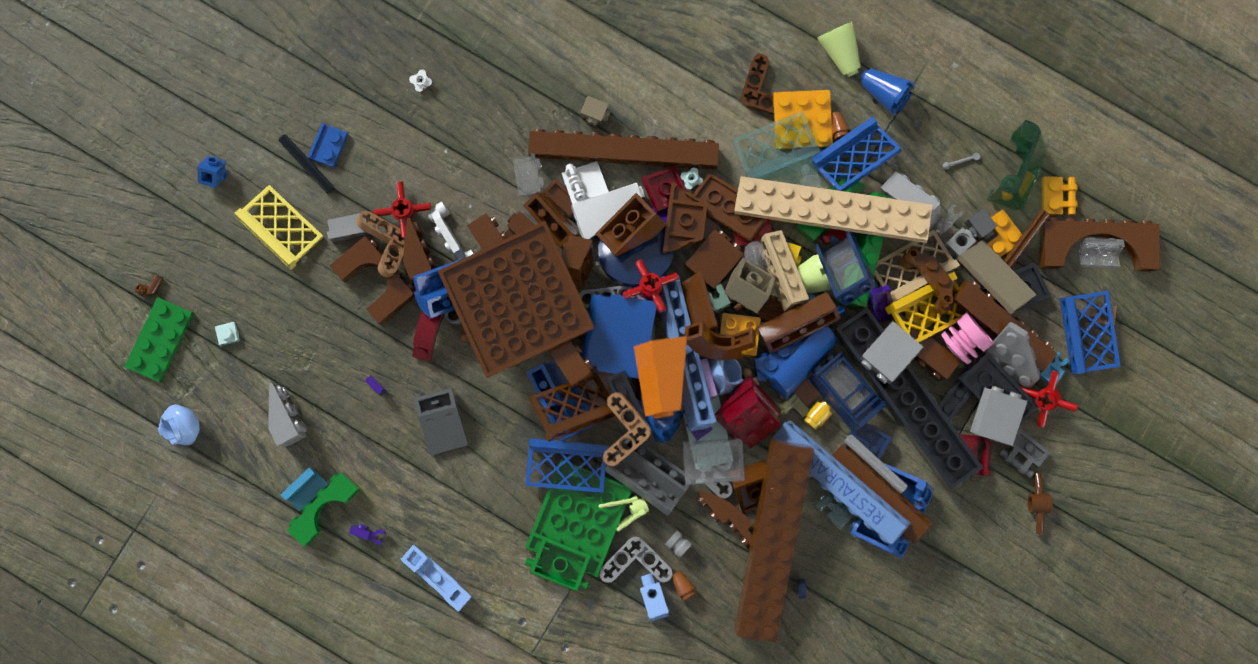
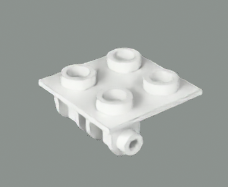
M597 161L578 168L573 166V164H568L565 172L562 173L572 204L608 192Z

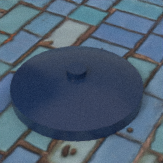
M664 227L654 238L617 257L599 239L598 259L602 270L610 279L620 285L638 287L642 276L635 263L638 260H642L648 273L664 277L670 269L674 258V251L663 254L666 228Z

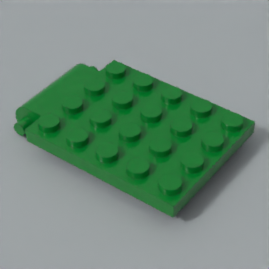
M568 462L558 469L565 478L574 471ZM583 468L578 470L584 479L593 473ZM557 471L552 479V484H558L563 480ZM576 472L567 479L572 486H578L583 481ZM596 474L586 481L591 488H600V479ZM606 477L604 478L603 493L549 488L525 546V549L537 553L535 560L527 557L524 565L531 567L529 573L574 592H577L579 587L586 590L589 582L582 580L583 575L587 573L598 577L626 504L599 508V505L629 499L632 490L626 485ZM584 483V484H582L580 487H588V486Z

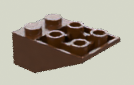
M407 218L403 263L410 280L414 283L413 276L435 269L437 266L432 257L428 256L431 252L427 243H425L424 239L421 240L420 238L423 236L420 226L417 222Z

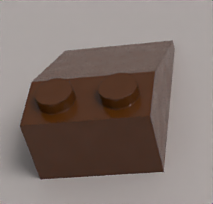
M635 193L596 232V235L617 257L654 238L667 223L645 200Z

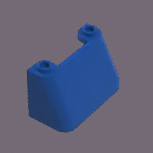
M885 464L908 486L902 495L924 514L933 495V488L926 481ZM861 518L856 519L851 526L852 535L898 558L903 557L910 544L902 535L892 545L884 542L879 537L880 534L874 529H869Z

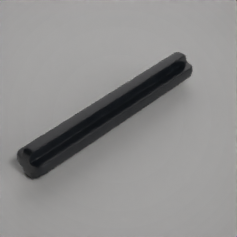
M283 134L278 139L326 193H330L334 189L331 182L286 134Z

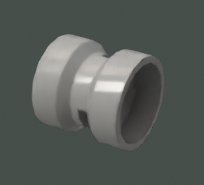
M677 530L665 545L669 549L673 548L675 555L680 558L692 543L682 539V534Z

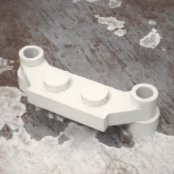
M441 201L435 205L436 208L429 211L427 215L432 222L436 223L435 230L438 235L445 238L446 243L444 244L450 253L453 252L458 260L474 254L472 249L466 253L463 251L444 220L446 216L450 215L445 204Z

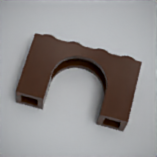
M364 236L329 266L346 283L363 268L369 266L378 267L383 254L379 253L377 250L379 246L372 238L368 240ZM388 262L387 265H386V266H387V268H386L387 270H389V266H390L389 263H390V262ZM399 269L391 277H387L388 284L384 294L366 308L381 326L415 298L413 292L416 289L409 281L405 283L401 279L404 275Z

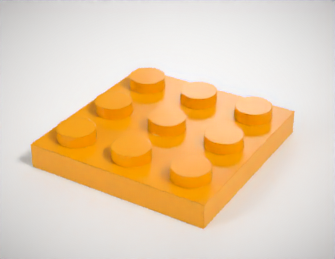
M830 90L773 93L775 150L825 148L833 144Z

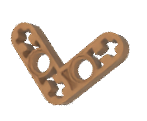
M363 211L357 217L356 224L360 229L387 243L378 265V272L383 277H391L397 271L404 255L405 239L401 238V229L372 212ZM379 226L384 227L387 233H382L379 230ZM390 250L396 251L398 257L392 256ZM388 262H391V264H390V266H389V270H387V269H386V268H387L386 265H387Z
M619 392L611 394L608 397L607 404L629 431L605 451L603 460L609 466H615L647 440L652 432L650 425L628 399ZM613 397L621 398L620 404L622 407L628 406L621 414L618 412L621 409L620 406L612 404L614 402ZM632 411L635 419L632 422H627L624 418L625 412ZM638 427H645L647 429L645 432L646 436H639L637 440L640 442L637 443L630 433H633L635 436L639 432ZM624 439L632 441L633 446L631 449L623 448L622 441ZM618 448L621 452L625 454L624 456H622V453H619L615 457L617 460L616 462L615 460L610 461L608 459L610 457L609 452L613 454L618 450Z

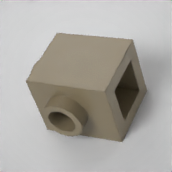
M587 96L580 115L590 125L597 126L598 124L602 126L603 121L607 122L611 111H609V104Z

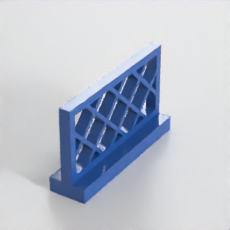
M872 116L813 157L812 163L814 170L818 174L820 173L837 191H845L902 150ZM876 133L882 136L881 141L871 140V137ZM859 145H867L866 151L855 150ZM870 145L880 146L879 152H869ZM883 146H892L894 148L890 152H882ZM845 155L851 156L850 162H840V159ZM854 156H865L864 163L854 162ZM868 156L878 157V161L875 163H867ZM829 166H836L835 173L826 172L825 169ZM839 166L849 167V172L838 173ZM852 167H863L862 172L859 174H851ZM837 178H847V182L842 186L836 183Z
M1109 290L1059 298L1071 373L1079 374L1120 367ZM1103 295L1105 303L1099 308L1093 302L1097 296ZM1076 299H1083L1088 303L1083 311L1076 307ZM1090 306L1099 311L1094 319L1085 314ZM1101 314L1106 316L1108 321L1104 327L1096 322ZM1082 317L1091 322L1086 330L1079 326V321ZM1093 325L1101 329L1096 338L1088 333ZM1104 333L1108 334L1111 340L1107 346L1099 341ZM1085 336L1094 341L1089 349L1082 345V340ZM1096 344L1104 348L1099 357L1091 352ZM1107 352L1113 355L1114 363L1107 364L1102 360ZM1088 355H1091L1097 361L1092 367L1086 368L1085 359Z
M530 438L525 486L603 493L606 467L603 455L607 450V445L564 441L548 442L547 440ZM533 451L542 452L546 457L538 465L532 460ZM555 453L561 454L565 459L557 467L549 459ZM564 454H570L571 456L566 458ZM574 455H580L585 461L577 469L569 461ZM584 456H591L587 460L584 458ZM593 457H602V466L595 471L588 462ZM548 460L555 469L545 476L539 467ZM568 462L574 471L565 478L558 469ZM533 463L535 468L531 470V465ZM585 464L593 471L586 479L578 472ZM538 469L544 478L538 483L530 482L531 473ZM600 469H601V477H600V476L598 475V473H597ZM555 471L563 478L558 484H552L548 479ZM575 472L583 480L578 486H572L567 481ZM596 474L600 479V488H591L586 481ZM546 479L549 484L542 483V482ZM585 483L588 487H580V486Z

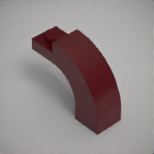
M423 311L421 312L413 339L412 357L431 362L437 334L445 313L430 318Z

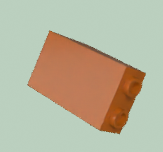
M686 336L654 340L634 346L645 416L653 415V419L672 416L674 415L673 411L681 410Z

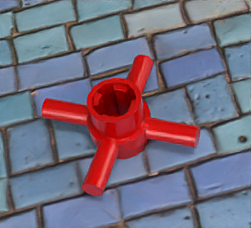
M398 181L396 182L397 199L391 207L374 209L373 214L377 216L392 215L396 220L400 221L401 238L405 239L407 218L412 219L414 212L432 209L431 203L413 205L409 200L405 199L404 183ZM407 206L408 209H404V214H400L398 209Z
M642 260L636 261L635 264L642 278L638 287L622 292L624 299L641 294L645 300L654 301L659 313L664 312L666 308L659 294L663 285L679 280L677 273L660 278L654 273H648Z
M1052 371L1048 387L1043 388L1039 392L1021 386L1030 397L1036 399V403L1041 409L1037 423L1039 427H1045L1049 411L1057 407L1076 412L1078 409V405L1062 400L1061 392L1056 389L1060 375L1058 371ZM1047 394L1050 395L1049 400L1053 401L1052 403L1046 401L1045 398Z

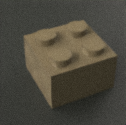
M742 258L732 272L724 294L730 299L741 303L748 310L758 313L769 298L776 277Z

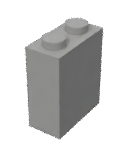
M893 321L861 356V364L866 369H872L876 372V377L881 382L891 384L923 346Z
M992 386V389L984 388L970 432L1013 446L1027 401L1021 399L1022 395L1010 392L1009 395L1003 394L1004 389Z

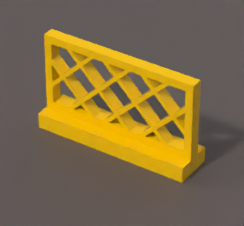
M952 272L948 275L955 283L953 290L956 292L959 286L955 280L958 278L955 272ZM930 285L885 307L888 315L892 314L897 325L910 335L911 328L919 331L918 339H916L918 343L957 323V320L963 316L955 313L957 305L952 302V310L946 313L950 315L948 323L940 321L941 314L937 313L936 319L927 316L929 308L934 309V305L930 304L932 296L938 297ZM917 304L926 306L924 315L915 312ZM906 312L910 314L909 321H902L899 313ZM914 316L922 318L921 327L912 324ZM926 320L935 323L933 331L924 329Z

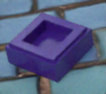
M370 375L365 379L367 384L377 394L382 395L386 392L385 388L373 376Z

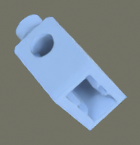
M652 574L642 576L641 579L644 587L640 589L650 622L669 616L660 584L655 583ZM655 592L656 597L650 598L649 593Z

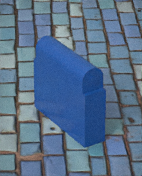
M592 294L588 314L595 329L584 333L581 349L583 352L580 354L583 360L588 359L592 366H597V371L617 374L625 370L628 377L639 378L634 346L649 342L651 339L656 312L655 303L636 298L624 299L623 296L611 294V298Z

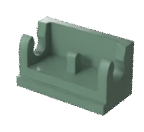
M721 284L716 286L715 296L712 297V294L708 293L714 315L727 309L731 304L727 295L724 294L725 291Z

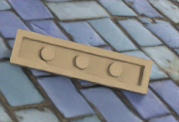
M782 230L764 234L758 242V247L769 274L776 277L773 285L784 312H787L794 305L807 302L809 297Z

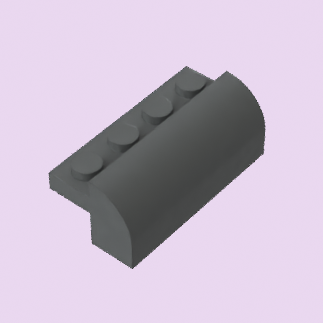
M626 439L622 446L624 449L629 450L632 448L633 443L630 439ZM649 446L640 450L636 448L617 465H607L605 468L606 472L667 516L694 480V478ZM618 450V452L615 454V456L613 457L612 460H615V462H616L617 460H616L615 457H616L619 453H622V456H624L625 454H624L623 452H621L620 450Z

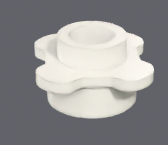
M419 70L418 74L412 75L409 79L415 85V89L418 92L423 91L432 84V80L426 76L425 70Z

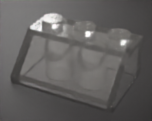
M740 438L682 442L685 484L745 481L743 442Z

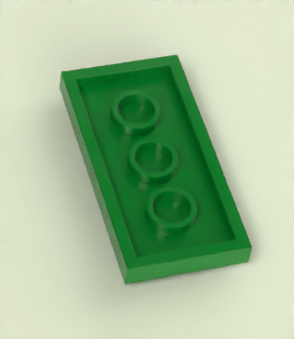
M157 297L124 367L161 383L194 313Z

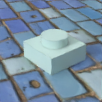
M235 322L215 326L220 346L240 341Z

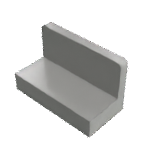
M360 213L328 220L329 231L327 235L332 243L367 236L369 233L360 229L356 224V219Z

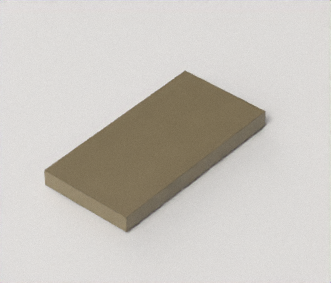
M984 240L975 244L957 258L1010 314L1036 296L1029 286Z

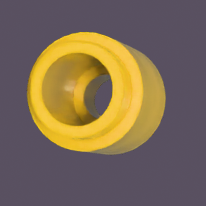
M817 401L805 415L804 422L814 430L818 427L821 428L832 415L830 412L831 407L824 401L821 403Z

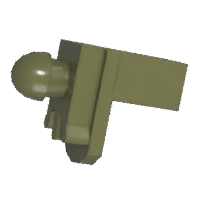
M792 393L787 400L779 394L780 398L784 400L779 405L781 416L786 414L791 408L801 417H804L810 411L796 394Z

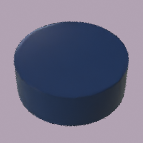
M798 579V598L806 599L805 579Z

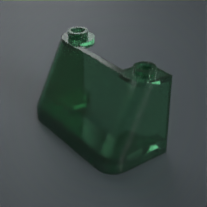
M1024 120L1012 132L1010 140L1016 144L1015 152L1024 155L1016 176L1007 175L1004 177L996 190L991 189L987 197L989 201L1016 211L1026 206L1047 153V145L1039 126L1028 120Z

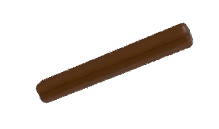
M1044 209L1038 212L1003 260L1010 268H1012L1050 216Z

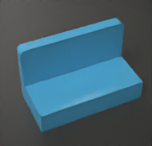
M309 467L281 496L286 501H290L299 511H302L309 502L316 498V494L323 487L326 488L328 486V483L314 468Z

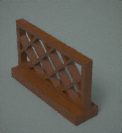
M597 372L583 381L584 385L580 383L576 386L582 389L580 396L570 392L572 386L569 382L530 396L529 400L546 431L545 437L548 442L615 416L608 404L602 406L595 403L597 396L604 398L606 403L609 397ZM594 379L597 385L596 390L586 386L587 382ZM584 391L595 394L593 401L583 398ZM557 392L564 394V401L554 399V394ZM568 396L578 400L576 407L566 404ZM542 398L549 401L547 408L539 406L537 400ZM583 402L590 405V410L586 412L579 409L580 403ZM551 403L561 406L560 413L549 410ZM564 408L573 411V417L563 416ZM547 414L558 418L557 422L549 425L546 419Z

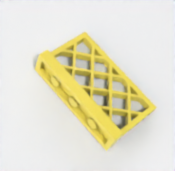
M270 185L243 209L239 208L235 212L236 218L290 270L324 238L316 228ZM271 192L275 196V203H264V197ZM252 207H261V216H252L248 211ZM264 207H275L274 216H263ZM277 207L288 208V216H277ZM263 219H274V228H265L263 226ZM277 219H288V228H277ZM291 219H299L302 222V228H291ZM277 232H288V241H279L277 239ZM291 232H302L301 241H290ZM304 232H313L317 237L312 241H304ZM290 245H301V252L294 256L290 252Z

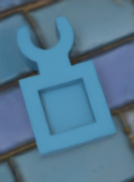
M1057 352V356L1045 371L1040 372L1039 379L1047 385L1049 384L1052 371L1060 372L1058 381L1065 372L1061 367L1068 363V358L1060 362L1058 360L1060 352Z

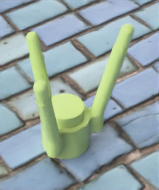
M637 496L631 499L600 504L599 508L632 504L629 506L631 514L622 519L618 524L617 531H620L640 516L649 512L643 498L638 500Z

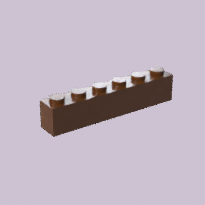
M964 281L953 294V302L995 337L1010 322L1027 331L1030 347L1033 348L1036 357V366L1040 372H1044L1057 356V353L1053 351L1054 347L1046 341L1042 342L1038 338L1040 335L1032 329L1028 330L1024 327L1025 323L1021 319L1012 317L1002 305L999 306L995 302V297L989 293L985 294L980 290L982 287L975 281Z
M846 443L842 444L832 455L911 523L902 533V537L906 541L915 544L934 525Z

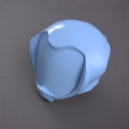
M708 358L718 395L731 393L736 385L743 381L740 364L736 359L715 360Z
M175 404L169 406L162 415L158 431L160 436L169 440L172 445H191L195 442L199 433V420L189 408Z

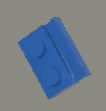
M322 123L308 158L335 168L349 134Z

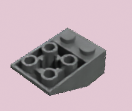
M449 388L414 398L418 418L430 455L468 446L454 389Z

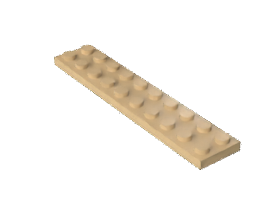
M741 176L734 214L927 243L933 205Z

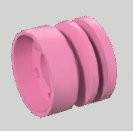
M966 313L957 320L961 328L959 331L950 326L949 330L953 336L946 331L941 335L953 354L969 365L972 360L968 353L977 358L978 355L974 349L975 347L985 351L994 342L982 327Z

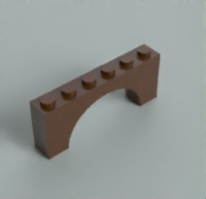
M1048 218L1039 230L1040 269H1060L1064 267L1066 255L1072 245L1078 240L1088 237L1106 238L1123 247L1133 262L1134 272H1154L1160 269L1159 224H1152V221L1133 223V220H1123L1121 223H1116L1112 219L1103 220L1102 222H1096L1095 219H1085L1083 222L1077 221L1075 218H1068L1065 221H1058V218Z

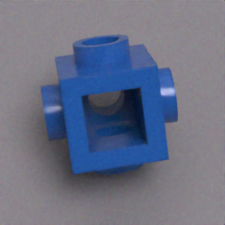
M207 156L198 165V183L216 188L227 177L226 161Z

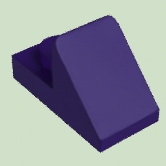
M885 285L871 290L867 305L877 321L881 323L893 319L892 314L888 315L885 307L892 303L890 287Z

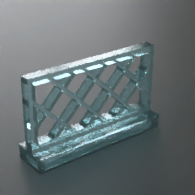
M803 111L732 139L746 177L761 178L820 153V149L816 145ZM801 117L803 122L801 130L790 126L793 119ZM781 125L787 128L783 137L773 134L776 126ZM789 129L799 133L795 143L785 139ZM764 132L769 135L766 144L755 140L758 133ZM801 134L809 138L811 145L804 147L797 144ZM771 136L782 140L778 150L767 146ZM746 139L752 142L748 152L740 149L738 141ZM784 141L794 145L791 153L786 154L780 151ZM754 143L764 147L760 157L750 153ZM766 148L776 152L773 160L768 161L762 158ZM748 155L759 159L757 165L748 169L746 164Z

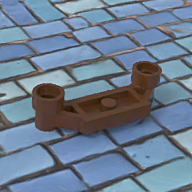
M915 248L909 249L900 260L902 267L912 269L916 266L938 296V300L934 304L935 311L942 315L948 313L953 302L952 292L955 283L933 255L927 256L919 253Z

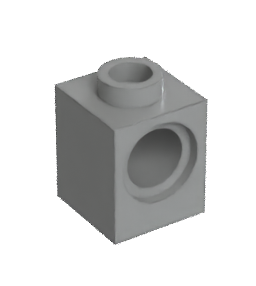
M962 227L944 245L948 252L957 259L976 240L971 231ZM957 238H961L964 241V246L957 244Z

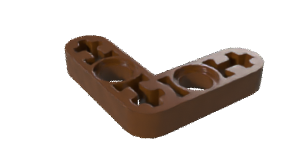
M757 54L752 59L740 100L746 107L774 115L773 95L760 91L769 60L766 55ZM759 59H762L763 64L765 65H761L760 71L758 72L756 71L758 65L757 62L759 61ZM757 76L760 83L752 85L749 81L750 77ZM752 94L753 99L757 100L758 96H760L761 98L759 99L758 105H755L756 100H750V102H747V98L744 96ZM764 99L771 100L772 106L770 108L762 106Z

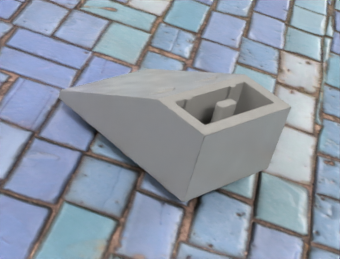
M270 383L268 429L277 446L288 447L307 437L305 433L307 429L303 421L299 422L296 416L298 411L294 404H290L288 400L290 395L287 389L281 385Z

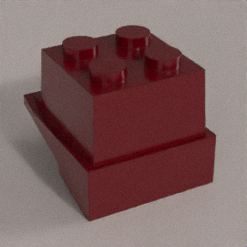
M751 376L747 377L738 386L734 394L714 414L715 419L741 446L746 443L750 448L782 426L779 419L781 412L778 405Z

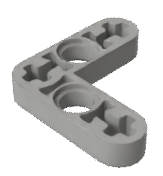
M636 536L630 538L600 570V578L604 582L609 583L614 581L636 558L660 582H667L672 577L670 566L640 537ZM639 540L641 548L640 550L634 549L631 552L634 556L631 558L629 553L623 549L627 547L629 550L632 547L631 542ZM650 553L655 556V562L652 565H647L644 562L646 554ZM619 554H625L628 557L625 565L617 563L616 558ZM659 560L662 562L659 566L663 570L668 569L667 578L664 576L660 578V572L657 569L654 572L651 570V568L657 565ZM613 561L621 570L617 572L615 569L612 572V578H605L603 570H610L613 567L610 562Z

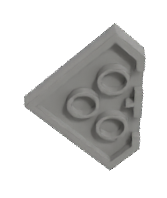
M1010 322L995 338L994 344L984 352H988L1015 382L1030 389L1039 380L1041 373L1036 366V357L1028 341V332Z

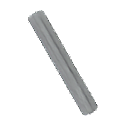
M850 434L845 439V443L899 493L902 494L908 486L853 435Z

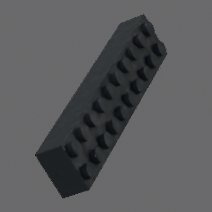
M867 307L836 328L833 333L881 400L887 404L888 410L946 491L952 490L981 470L983 466L909 364L891 384L881 382L876 377V372L872 369H866L861 364V356L884 332L882 326Z

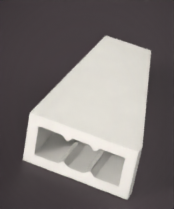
M637 183L572 204L571 209L581 237L585 239L594 237L596 232L635 193L641 198L644 197L642 187H638Z

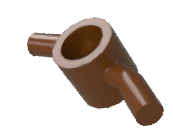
M1036 473L1033 475L1036 494H1029L1027 504L1029 513H1036V534H1044V513L1050 514L1052 512L1053 502L1051 495L1044 494L1042 475Z

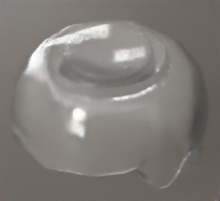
M760 242L748 243L744 250V259L761 269L769 268L771 264L770 260H766L768 251L764 249Z

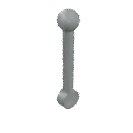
M974 153L968 158L951 163L945 162L943 168L949 169L950 166L970 160L977 161L980 159V154Z

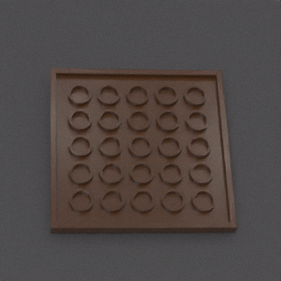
M546 221L438 270L486 378L595 329Z

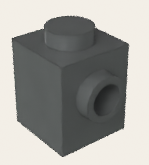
M984 208L964 222L977 240H980L982 237L986 240L994 234L993 229L997 227Z

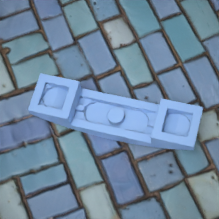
M413 545L401 558V561L415 573L419 574L458 612L472 597L450 574L417 546Z

